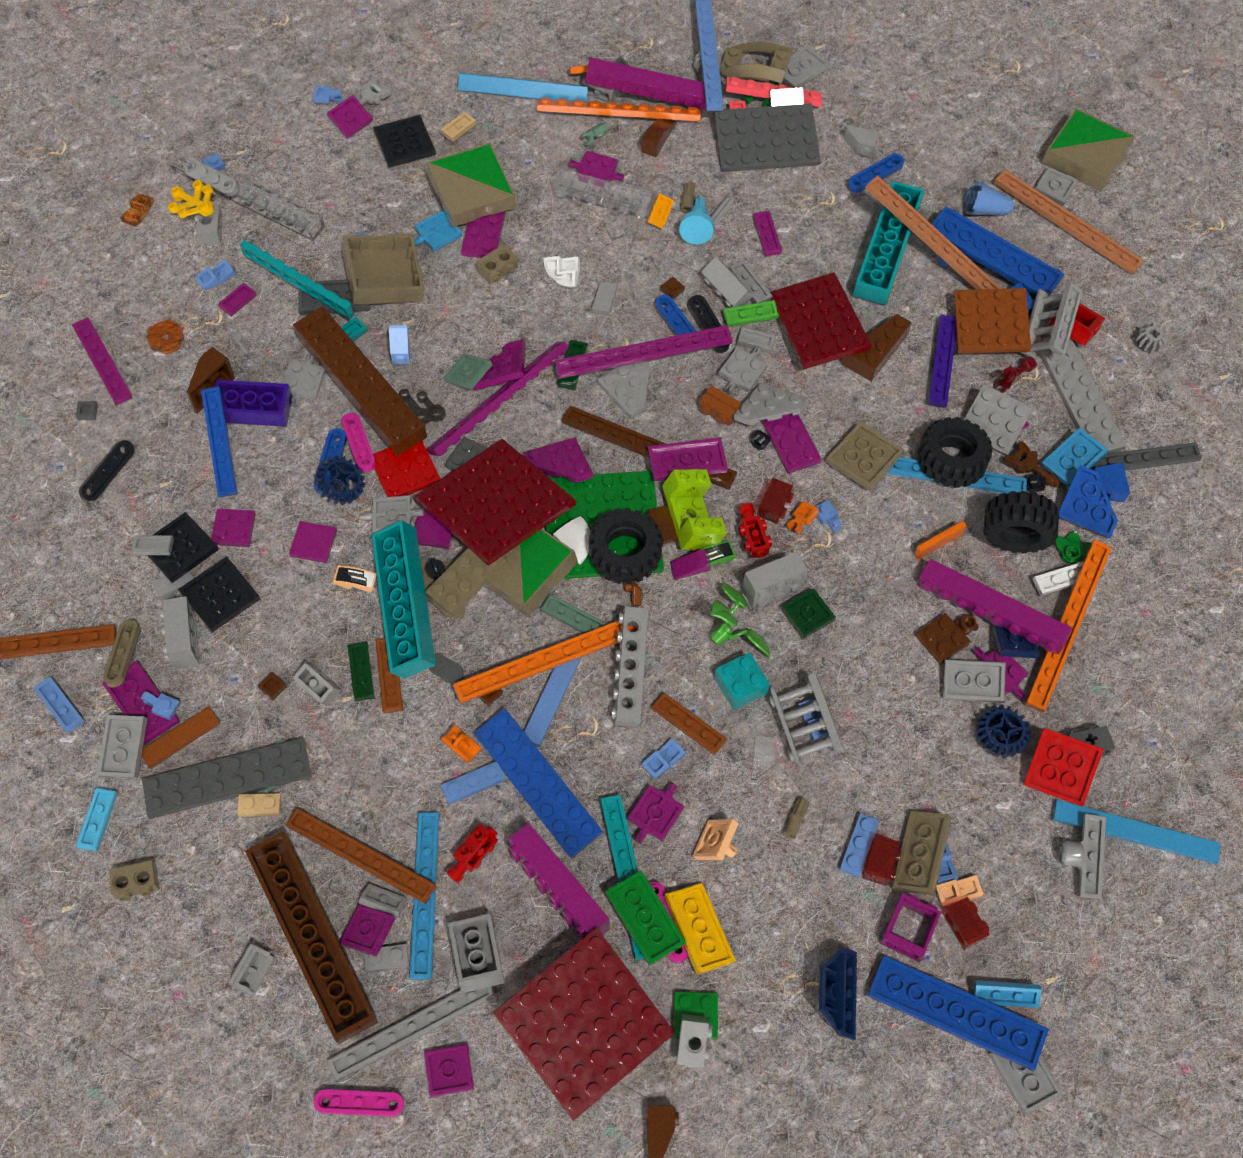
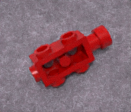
M752 503L742 504L738 508L740 516L743 517L740 525H738L740 536H743L745 540L743 542L746 552H749L750 558H763L769 554L770 547H772L771 537L766 536L765 533L767 530L766 522L764 519L761 520L760 515L754 516L755 510Z
M479 823L452 855L457 860V863L454 867L451 866L446 874L459 884L467 870L472 872L474 869L479 868L482 859L487 853L494 850L495 844L498 842L496 838L498 833L492 827L488 826L486 828Z

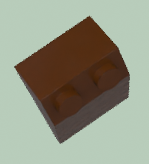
M213 347L204 352L199 358L187 389V395L196 414L204 408L201 390L215 387L216 380L233 381L235 379L229 359Z

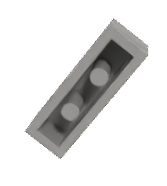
M716 256L701 271L706 276L704 280L710 286L713 284L716 287L714 291L720 297L724 296L727 299L725 302L730 308L743 306L754 296L726 264Z

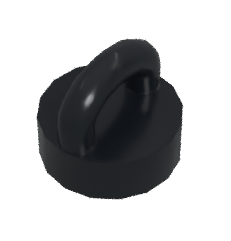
M756 430L751 437L752 446L758 450H764L771 441V438L761 430Z
M1040 473L1031 475L1027 480V490L1029 492L1044 491L1045 480Z
M431 558V561L426 565V573L431 579H438L445 572V565L441 560Z

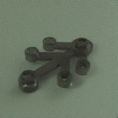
M407 389L399 391V396L409 405V408L417 417L419 415L425 416L420 419L424 425L431 421L440 422L445 418V409L441 405L433 404L425 391L418 392L416 396L417 401L421 404L424 403L427 409L420 408Z

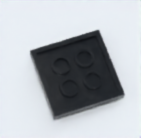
M421 115L373 127L388 168L436 155L435 148Z
M184 512L153 534L173 536L174 542L171 555L146 556L173 583L217 552L219 548L195 521Z
M227 556L178 589L183 597L187 596L193 610L211 633L260 600L259 595Z

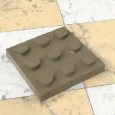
M860 422L826 458V463L870 491L903 456L904 449Z

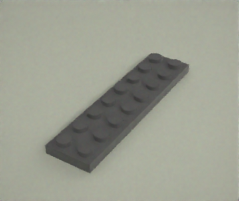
M304 738L142 779L147 817L153 819L238 797L239 794H250L265 790L268 787L281 786L312 778Z

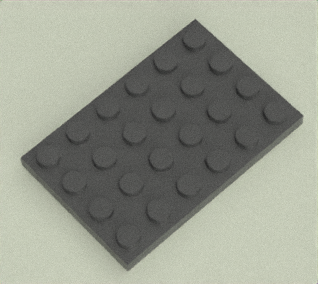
M812 103L714 111L721 172L820 165L821 161Z

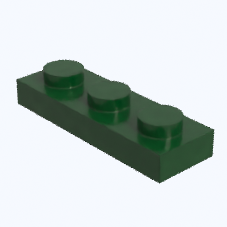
M570 340L565 358L586 354L588 343ZM580 375L559 379L558 387L576 390Z
M368 643L348 645L354 700L356 702L374 699L375 694Z

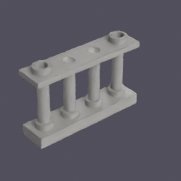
M1072 282L1066 283L1064 292L1050 296L1042 289L1038 290L1029 321L1031 351L1021 352L1022 354L1035 359L1037 350L1051 349L1059 356L1065 355L1083 292ZM1061 301L1059 309L1049 311L1051 303ZM1056 317L1054 325L1044 327L1046 319ZM1052 333L1050 341L1040 343L1043 334Z
M816 673L808 675L810 682L806 686L779 696L774 688L770 689L772 696L769 697L773 708L777 707L791 748L788 751L792 762H796L799 767L803 766L800 757L830 747V749L834 747L836 753L845 751ZM807 693L815 694L816 700L812 704L784 713L781 703ZM813 711H821L823 718L820 721L790 731L787 721ZM820 729L828 730L829 736L826 737V740L797 750L794 742L795 738Z

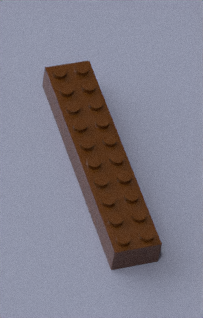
M323 306L293 324L297 338L397 457L427 438L425 425Z
M284 831L246 850L245 853L337 1044L339 1045L377 1024L378 1021Z

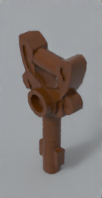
M1019 441L1017 451L1013 455H1008L1004 458L1003 463L1017 468V472L1020 474L1031 471L1040 473L1046 480L1045 483L1056 488L1061 483L1056 475L1053 473L1049 474L1037 465L1038 453L1030 451L1023 441ZM1025 455V460L1019 461V458Z

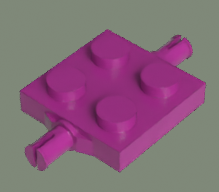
M586 151L581 162L574 160L569 162V167L578 169L575 176L576 181L606 190L613 179L623 182L625 177L624 174L615 172L618 159Z
M980 647L973 651L981 661L1006 663L1004 696L1013 692L1022 700L1027 695L1019 687V684L1029 673L1013 657L999 656L998 648L989 654H986Z
M671 782L665 792L649 785L628 817V821L640 829L634 841H638L641 844L647 834L661 842L664 841L685 807L672 797L678 788L676 784L674 785Z

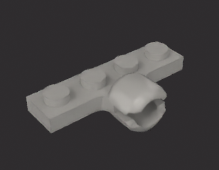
M1084 814L1082 841L1065 840L1060 846V863L1066 866L1077 867L1080 871L1078 894L1080 898L1099 901L1102 899L1106 817Z

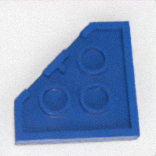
M1080 465L1059 509V518L1110 539L1118 522L1117 517L1113 512L1099 473Z

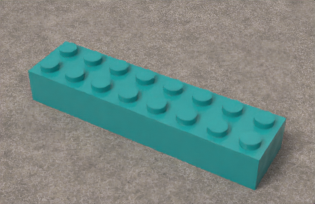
M892 181L890 187L918 212L925 190ZM884 205L858 275L853 296L887 305L911 230Z
M400 520L371 534L389 669L391 674L405 679L435 666L436 660L416 527Z

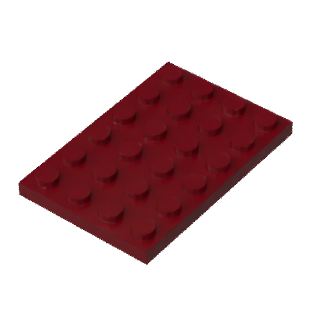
M835 272L770 291L772 295L771 301L775 300L778 317L803 370L872 349L871 342Z

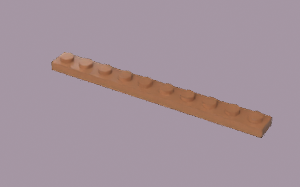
M1004 170L995 179V185L1132 275L1143 264V259L1007 170Z
M878 175L865 187L867 191L975 289H1002Z

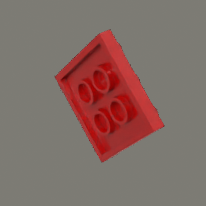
M423 441L398 457L390 448L373 453L376 463L374 470L387 497L408 496L430 487L441 479Z
M1043 727L1023 785L1084 806L1104 749Z

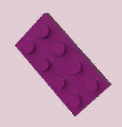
M506 211L483 216L468 222L461 250L462 256L482 258L498 248Z
M799 414L782 415V418L767 421V419L760 420L767 435L771 438V443L787 474L821 463L822 458Z
M721 437L648 446L654 482L667 480L673 470L707 469L709 475L726 473L728 470Z
M137 661L129 665L126 678L120 686L112 688L107 686L105 681L102 683L124 716H143L148 718L144 745L180 723L175 714L171 721L153 714L151 711L153 707L143 703L144 700L141 697L145 691L159 698L160 693Z

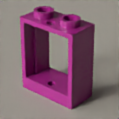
M902 893L880 944L920 962L924 957L942 912L937 910L938 908L933 904H924L918 901V898L914 895ZM902 906L931 919L920 946L891 933Z

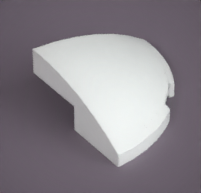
M560 256L543 258L547 274L557 284L571 288L577 286L580 272L579 257L561 258Z
M580 516L562 526L553 533V536L573 549L578 564H582L589 554V536L591 533L587 523Z

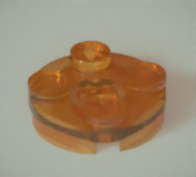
M171 319L156 323L147 329L148 344L155 352H162V354L173 353L181 347L182 340L184 341L181 327ZM169 335L168 339L166 340L162 338L163 336Z

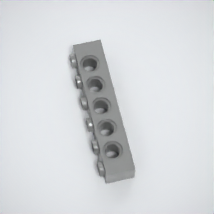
M625 606L623 611L619 612L618 624H621V631L617 632V643H620L619 650H616L615 654L618 669L615 668L614 680L617 681L616 688H613L612 693L615 707L611 709V719H614V726L637 728L640 724L648 609ZM627 626L635 627L636 632H630ZM626 645H633L635 650L629 651ZM630 663L634 669L628 670L624 664ZM623 682H629L632 685V689H626ZM622 701L629 702L631 708H624Z

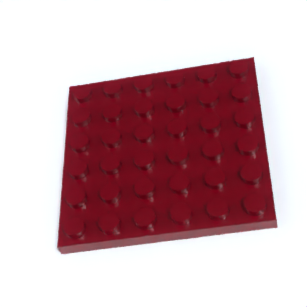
M501 439L415 496L416 501L488 566L576 505V499L504 439Z
M596 927L492 1012L573 1121L674 1035V1031Z

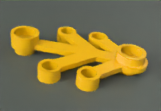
M196 180L192 184L195 189L194 197L186 194L182 187L175 186L171 189V196L176 202L186 201L182 204L171 202L167 207L171 213L177 212L180 218L196 213L207 217L214 212V204L210 201L214 190L210 185L204 186L201 180ZM202 192H203V194H204V199H203V201H200V199H201V194H202Z

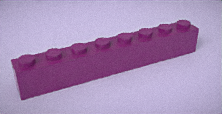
M589 58L585 78L586 84L706 110L703 82L597 58Z
M930 559L920 575L919 586L924 590L936 593L940 598L950 600L958 607L966 608L976 616L984 617L994 625L1002 626L1012 634L1020 635L1033 644L1037 643L1049 652L1060 654L1070 637L1072 627L933 559Z

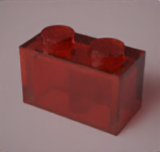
M772 478L759 505L757 515L778 524L780 518L784 519L788 510L786 508L787 503L791 504L795 495L792 493L793 485Z
M875 834L862 879L887 886L890 880L894 881L897 871L896 868H893L894 863L899 861L902 851L898 849L900 842Z
M968 897L946 907L942 912L963 950L984 941L990 935L987 923L981 920L978 915L977 906Z

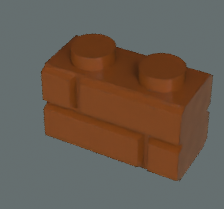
M713 386L708 388L699 402V409L703 414L711 415L720 424L725 423L728 426L732 424L734 414L742 406L741 402Z

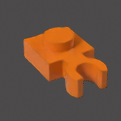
M802 501L792 514L794 519L788 522V529L791 530L794 526H797L794 530L796 534H800L803 529L802 526L804 524L809 526L818 515V508Z

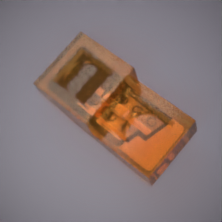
M138 193L130 201V208L121 215V222L137 227L149 212L154 198Z

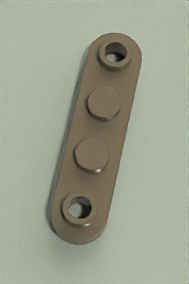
M126 620L118 628L103 674V680L109 687L120 686L126 678L140 633V627L135 620Z

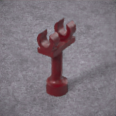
M1028 356L1021 361V366L1014 369L1010 365L1004 369L1001 374L1003 378L997 382L995 389L998 386H1002L1003 388L1000 392L1005 393L1007 389L1011 388L1017 376L1024 371L1031 372L1037 367L1036 360Z

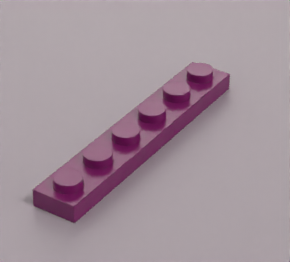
M87 317L72 324L115 405L117 406L132 399L130 391L90 319Z

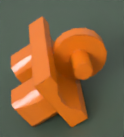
M456 725L441 738V741L467 764L482 750L477 743Z

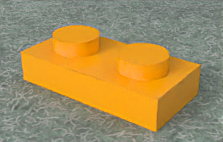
M659 193L647 222L663 229L674 200Z

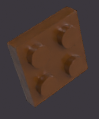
M946 613L925 626L915 635L940 665L945 662V659L948 660L971 643L970 639Z

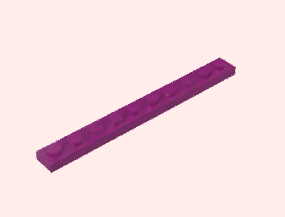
M726 325L555 360V367L558 377L561 379L732 344L733 339L729 327Z
M565 341L554 343L524 368V377L508 381L427 448L429 454L441 456L446 453L447 448L458 443L462 435L471 432L474 429L473 426L486 420L490 412L498 410L502 402L511 399L514 396V392L523 389L529 380L539 376V372L542 369L551 366L554 359L565 354L564 351L569 348Z

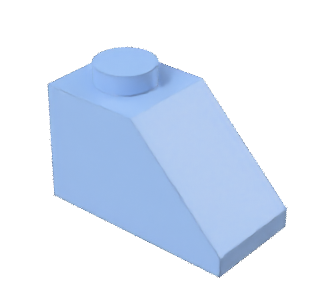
M390 325L389 340L392 364H410L411 345L407 325Z

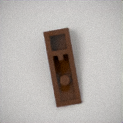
M657 119L650 125L642 137L641 152L656 158L675 127L676 121Z
M674 1105L647 1106L648 1158H664L674 1134L675 1126H679V1112H674Z

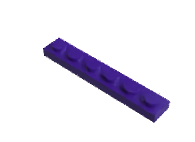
M941 314L939 318L928 405L946 408L948 404L956 340V317Z

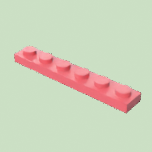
M727 77L725 82L726 92L770 99V90L791 88L785 85H773L768 82L761 83L737 77ZM803 90L804 104L812 103V106L821 107L822 93L815 90Z

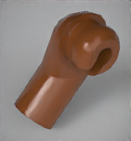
M632 581V584L625 583V592L632 593V606H642L640 587L634 581Z

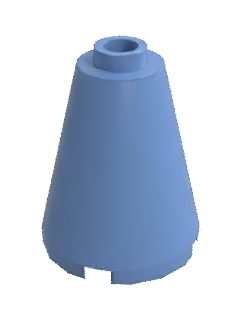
M974 181L975 185L969 187L964 205H967V210L964 209L966 214L1008 215L1009 212H1012L1014 208L1012 198L980 181Z

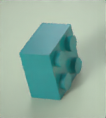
M750 652L715 669L714 679L733 710L768 694L770 683Z

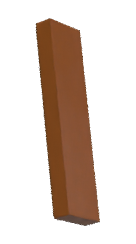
M376 639L383 713L404 711L400 677L390 673L386 639Z
M664 692L651 706L654 712L714 756L727 741L726 737Z
M207 707L143 748L142 758L148 767L152 769L221 723L210 707Z

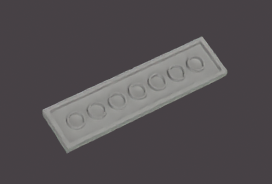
M1051 335L1041 337L1040 343L1050 341ZM1069 339L1065 355L1059 356L1051 349L1038 350L1076 428H1081L1108 449L1107 454L1125 450L1127 445L1073 340Z

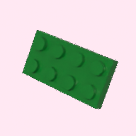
M642 870L605 891L607 898L649 966L686 945L685 939Z

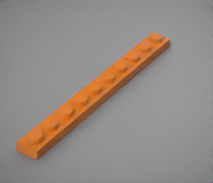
M547 97L539 99L537 103V111L685 121H700L701 109L696 107H688V109L681 108L680 106H672L670 108L664 105H656L654 107L648 104L632 105L631 103L616 104L615 102L600 103L599 101L583 102V100L567 101V99L563 98L551 100Z
M1095 539L1090 545L1059 620L1072 627L1070 637L1060 654L1046 651L1025 702L1026 705L1042 713L1046 710L1112 549V547Z
M618 621L457 682L453 684V688L460 704H463L617 644V632L621 631V624H618ZM627 626L630 632H636L635 627Z

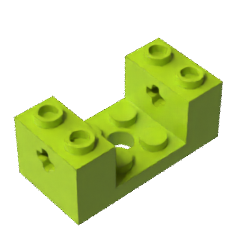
M707 469L673 470L662 486L681 550L703 549L720 543L727 534L723 518L709 517L703 496L712 486ZM686 513L692 514L693 518L688 516Z

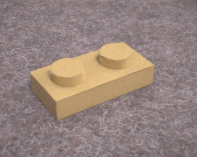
M463 112L441 129V134L453 143L476 126V120L466 112Z
M280 793L239 794L237 810L239 817L280 816Z

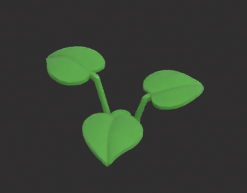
M724 583L722 585L723 590L735 601V606L730 612L719 600L714 601L711 616L721 618L724 622L710 634L711 638L716 644L721 646L727 639L732 641L734 638L745 634L769 659L770 652L767 643L754 630H743L732 635L734 630L730 625L734 627L738 625L733 614L739 607V604L746 608L747 601L739 591Z

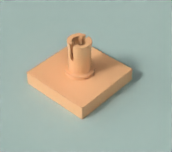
M734 819L708 820L692 857L697 860H723L725 855L728 858H733L736 855L734 851H737L738 848L730 842L739 823Z

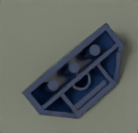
M842 947L820 965L819 1011L839 1036L856 1040L857 952Z

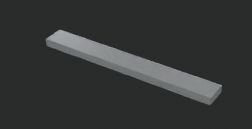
M492 987L462 993L459 990L330 1058L327 1062L335 1080L338 1082L496 998Z

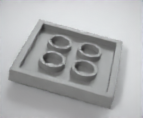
M983 384L964 420L968 419L971 423L978 424L980 429H984L987 433L986 437L989 436L993 450L1008 456L1033 408Z

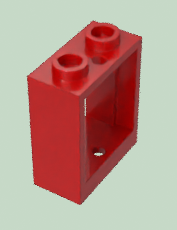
M1079 303L1070 338L1086 346L1099 331L1105 317ZM1056 317L1051 318L1049 326L1055 324Z

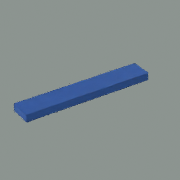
M221 388L203 389L201 393L217 494L219 498L236 495L238 492Z

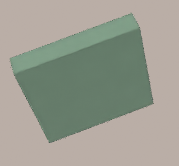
M464 353L446 374L444 380L446 383L472 390L492 366L490 360Z

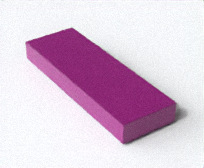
M770 211L753 213V220L765 257L782 254V248Z

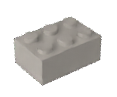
M794 552L745 572L742 591L752 608L757 606L763 607L769 601L774 599L780 600L791 592H799L804 586L808 570L798 552Z
M187 596L162 600L163 608H160V615L162 620L164 619V625L161 626L162 635L165 637L166 642L163 643L164 655L168 656L169 663H172L175 669L200 666L196 616Z
M491 914L448 923L457 976L462 993L505 983Z

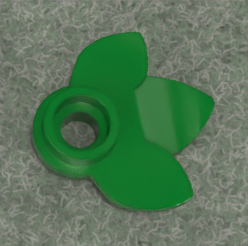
M1074 531L1066 538L1058 535L1055 545L1062 552L1064 561L1075 564L1081 558L1086 557L1091 542L1082 543L1077 531Z

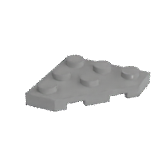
M644 361L616 367L597 379V384L630 419L645 410L650 363Z
M760 383L734 414V420L747 425L757 424V421L767 419V421L780 419L785 414L792 413V415H797L809 403L808 397Z

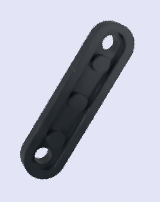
M701 295L692 296L689 300V309L700 328L706 330L721 327L706 299ZM730 344L713 347V350L718 353H724L728 351Z
M122 440L116 442L79 488V495L83 500H96L134 453V446L130 441ZM121 447L124 448V453L120 451ZM87 488L90 490V495L86 494Z

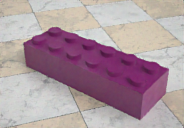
M529 823L509 838V849L511 851L509 854L516 863L520 862L523 865V871L529 879L534 878L537 882V889L541 894L544 895L546 893L550 898L549 903L556 911L559 909L564 916L562 918L569 927L573 925L577 930L576 935L579 940L595 927L598 928L602 935L609 931L610 919Z

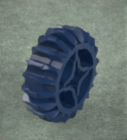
M338 455L334 458L330 456L327 460H323L316 469L317 472L314 478H316L315 485H318L317 491L323 492L321 497H328L327 502L334 500V505L338 504L339 501L341 505H345L346 502L350 504L363 493V488L365 487L363 482L365 476L361 475L363 469H357L358 464L353 465L352 459L346 461L345 456L341 459ZM327 471H330V473H331V474H330V477H331V480H330V481H328V479H327ZM349 480H352V484H353L352 490H350V488H349V486H350Z
M1000 705L998 709L993 706L990 710H985L984 715L982 714L979 717V721L976 724L978 728L976 735H979L977 740L978 742H984L982 749L989 748L988 754L995 752L996 758L1000 754H1002L1004 759L1008 755L1015 757L1016 753L1021 754L1023 749H1026L1028 746L1027 742L1031 739V736H1029L1031 729L1027 728L1029 721H1023L1024 715L1019 716L1018 709L1014 712L1011 711V706H1008L1007 709H1004L1003 705ZM998 720L997 725L988 727L989 722ZM1018 736V740L1015 743L1008 744L1010 738Z

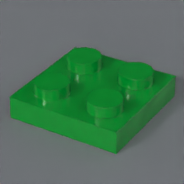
M675 992L674 1038H679L682 1014L708 1017L709 1025H712L711 1039H718V993Z

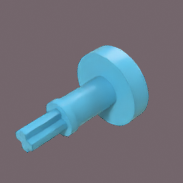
M702 196L695 199V205L692 207L691 212L685 214L680 221V235L690 244L706 243L713 235L714 222L706 214L705 200H703Z

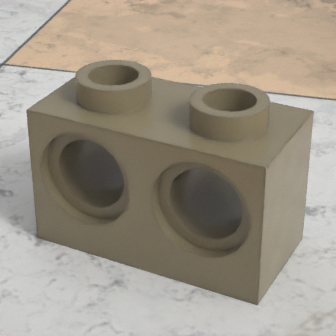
M505 244L477 260L478 273L490 285L518 268L517 256Z
M152 860L109 869L111 894L116 899L125 901L135 895L147 896L153 894V891L159 890L157 866ZM149 876L147 882L141 883L143 877ZM128 880V884L124 888H120V884Z

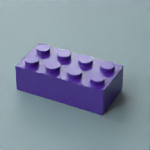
M216 380L215 387H220L222 392L226 423L287 427L292 402L289 384Z

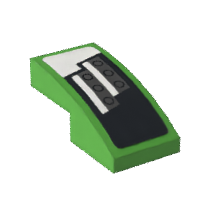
M730 540L703 548L708 553L710 567L716 564L721 566L737 558Z

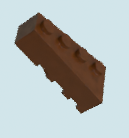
M898 314L894 315L867 335L872 349L844 357L841 364L872 382L907 337L912 322Z

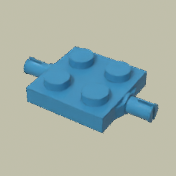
M444 210L415 225V230L420 235L414 239L415 247L424 242L433 252L462 237V232L457 226L451 228Z

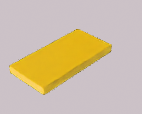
M703 883L664 895L675 925L686 941L684 946L696 975L732 964L736 961Z

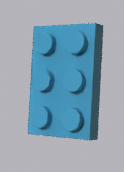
M1078 428L1042 462L1041 466L1051 474L1056 475L1057 479L1069 488L1079 466L1082 465L1091 469L1107 454L1108 449L1084 430Z

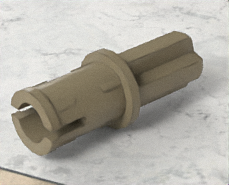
M692 181L686 183L685 191L682 194L681 211L684 213L691 212L692 203L695 200L694 192L696 185Z
M804 798L798 799L793 813L789 815L790 820L784 831L785 836L796 839L800 825L805 821L804 816L810 804L808 800Z

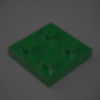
M814 588L786 603L781 608L803 639L836 619V616Z

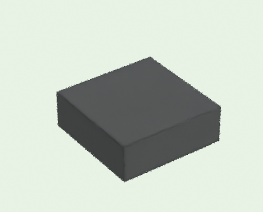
M78 401L77 420H96L97 402Z

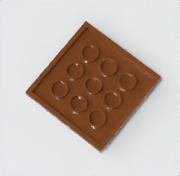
M1026 288L954 291L958 354L1031 351Z

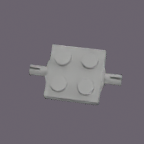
M756 346L751 353L737 347L720 369L718 375L725 378L729 383L724 388L727 394H730L734 387L741 388L749 393L766 370L768 364L757 358L762 351L760 347L758 349V346Z
M308 353L306 362L290 359L282 384H289L292 396L294 397L291 406H296V408L299 407L301 399H317L326 372L322 366L313 364L314 357L311 353Z
M411 496L373 498L371 512L359 513L360 521L371 520L372 532L374 534L400 520L411 525L413 517L424 516V509H412Z

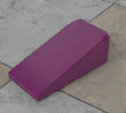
M705 549L698 550L671 562L674 580L711 570L708 553Z

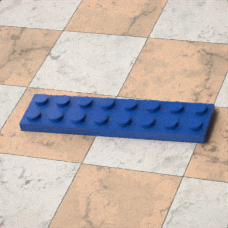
M947 206L944 207L932 223L963 254L1015 284L1021 282L1027 291L1036 296L1039 289L1051 295L1065 275Z
M506 708L501 710L474 733L571 859L603 833V830Z
M883 956L867 996L1032 1071L1036 1069L1049 1031L1047 1027L886 956Z

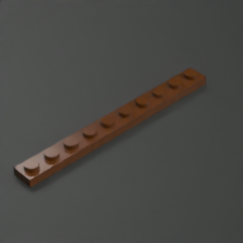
M571 405L562 419L563 424L648 458V446L666 444ZM728 468L726 473L711 474L709 477L711 483L730 490L738 472Z

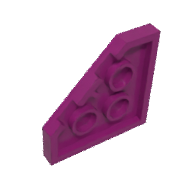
M524 339L507 343L502 347L503 351L498 356L493 355L489 359L492 366L475 385L473 391L524 377L526 350Z
M576 437L523 452L526 459L538 469L545 471L547 475L557 478L560 476L569 478V481L574 483L593 478V472Z

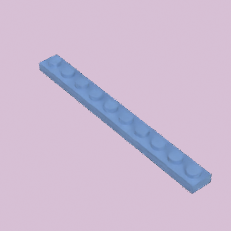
M695 0L706 111H723L712 1Z

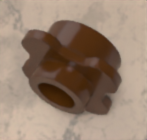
M966 614L961 619L958 618L956 620V625L960 627L965 635H968L973 630L977 631L979 628L976 619L970 614Z

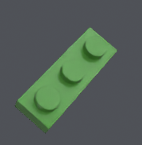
M775 300L725 308L723 310L728 327L778 319L779 316Z

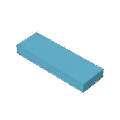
M96 787L76 843L77 848L98 852L118 795L116 791Z

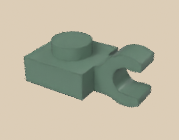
M607 122L598 123L587 130L586 133L580 135V138L587 137V142L584 143V146L591 145L595 136L599 138L605 134L604 131L609 129Z

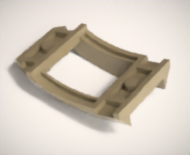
M750 42L728 47L720 67V74L723 77L725 75L739 79H755L765 82L771 80L778 82V85H782L792 54V48L768 42ZM759 51L774 54L770 66L761 64L739 65V62L744 52Z

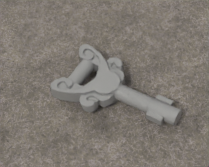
M374 76L370 79L367 86L361 87L362 98L358 101L362 106L365 103L379 104L380 99L390 96L392 91L389 87H381Z

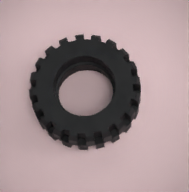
M946 417L944 420L939 419L930 424L927 430H925L918 449V462L922 471H926V476L933 478L937 484L942 483L946 487L954 486V488H960L962 485L967 487L971 483L975 484L985 474L993 452L992 442L989 436L986 437L987 433L984 429L981 430L978 424H973L968 419L961 420L960 417H955L954 419ZM954 447L960 449L968 457L957 458L950 456L942 448Z
M1010 491L1007 494H1000L999 497L995 496L986 505L983 533L987 541L996 548L999 547L1001 550H1008L1012 553H1035L1038 550L1043 551L1047 547L1052 546L1058 538L1059 509L1051 499H1047L1044 495L1040 496L1035 492Z
M625 508L623 511L615 509L614 513L607 512L604 514V518L600 517L596 521V525L592 527L591 535L589 536V556L593 567L596 568L600 575L605 574V579L609 581L614 579L615 583L621 584V581L626 582V584H632V581L635 580L638 583L643 581L644 576L648 578L652 575V570L655 571L662 555V533L658 529V524L654 520L651 521L649 515H642V511L639 510L631 511V508ZM630 536L640 541L644 548L635 555L620 556L612 552L608 548V544L617 537Z

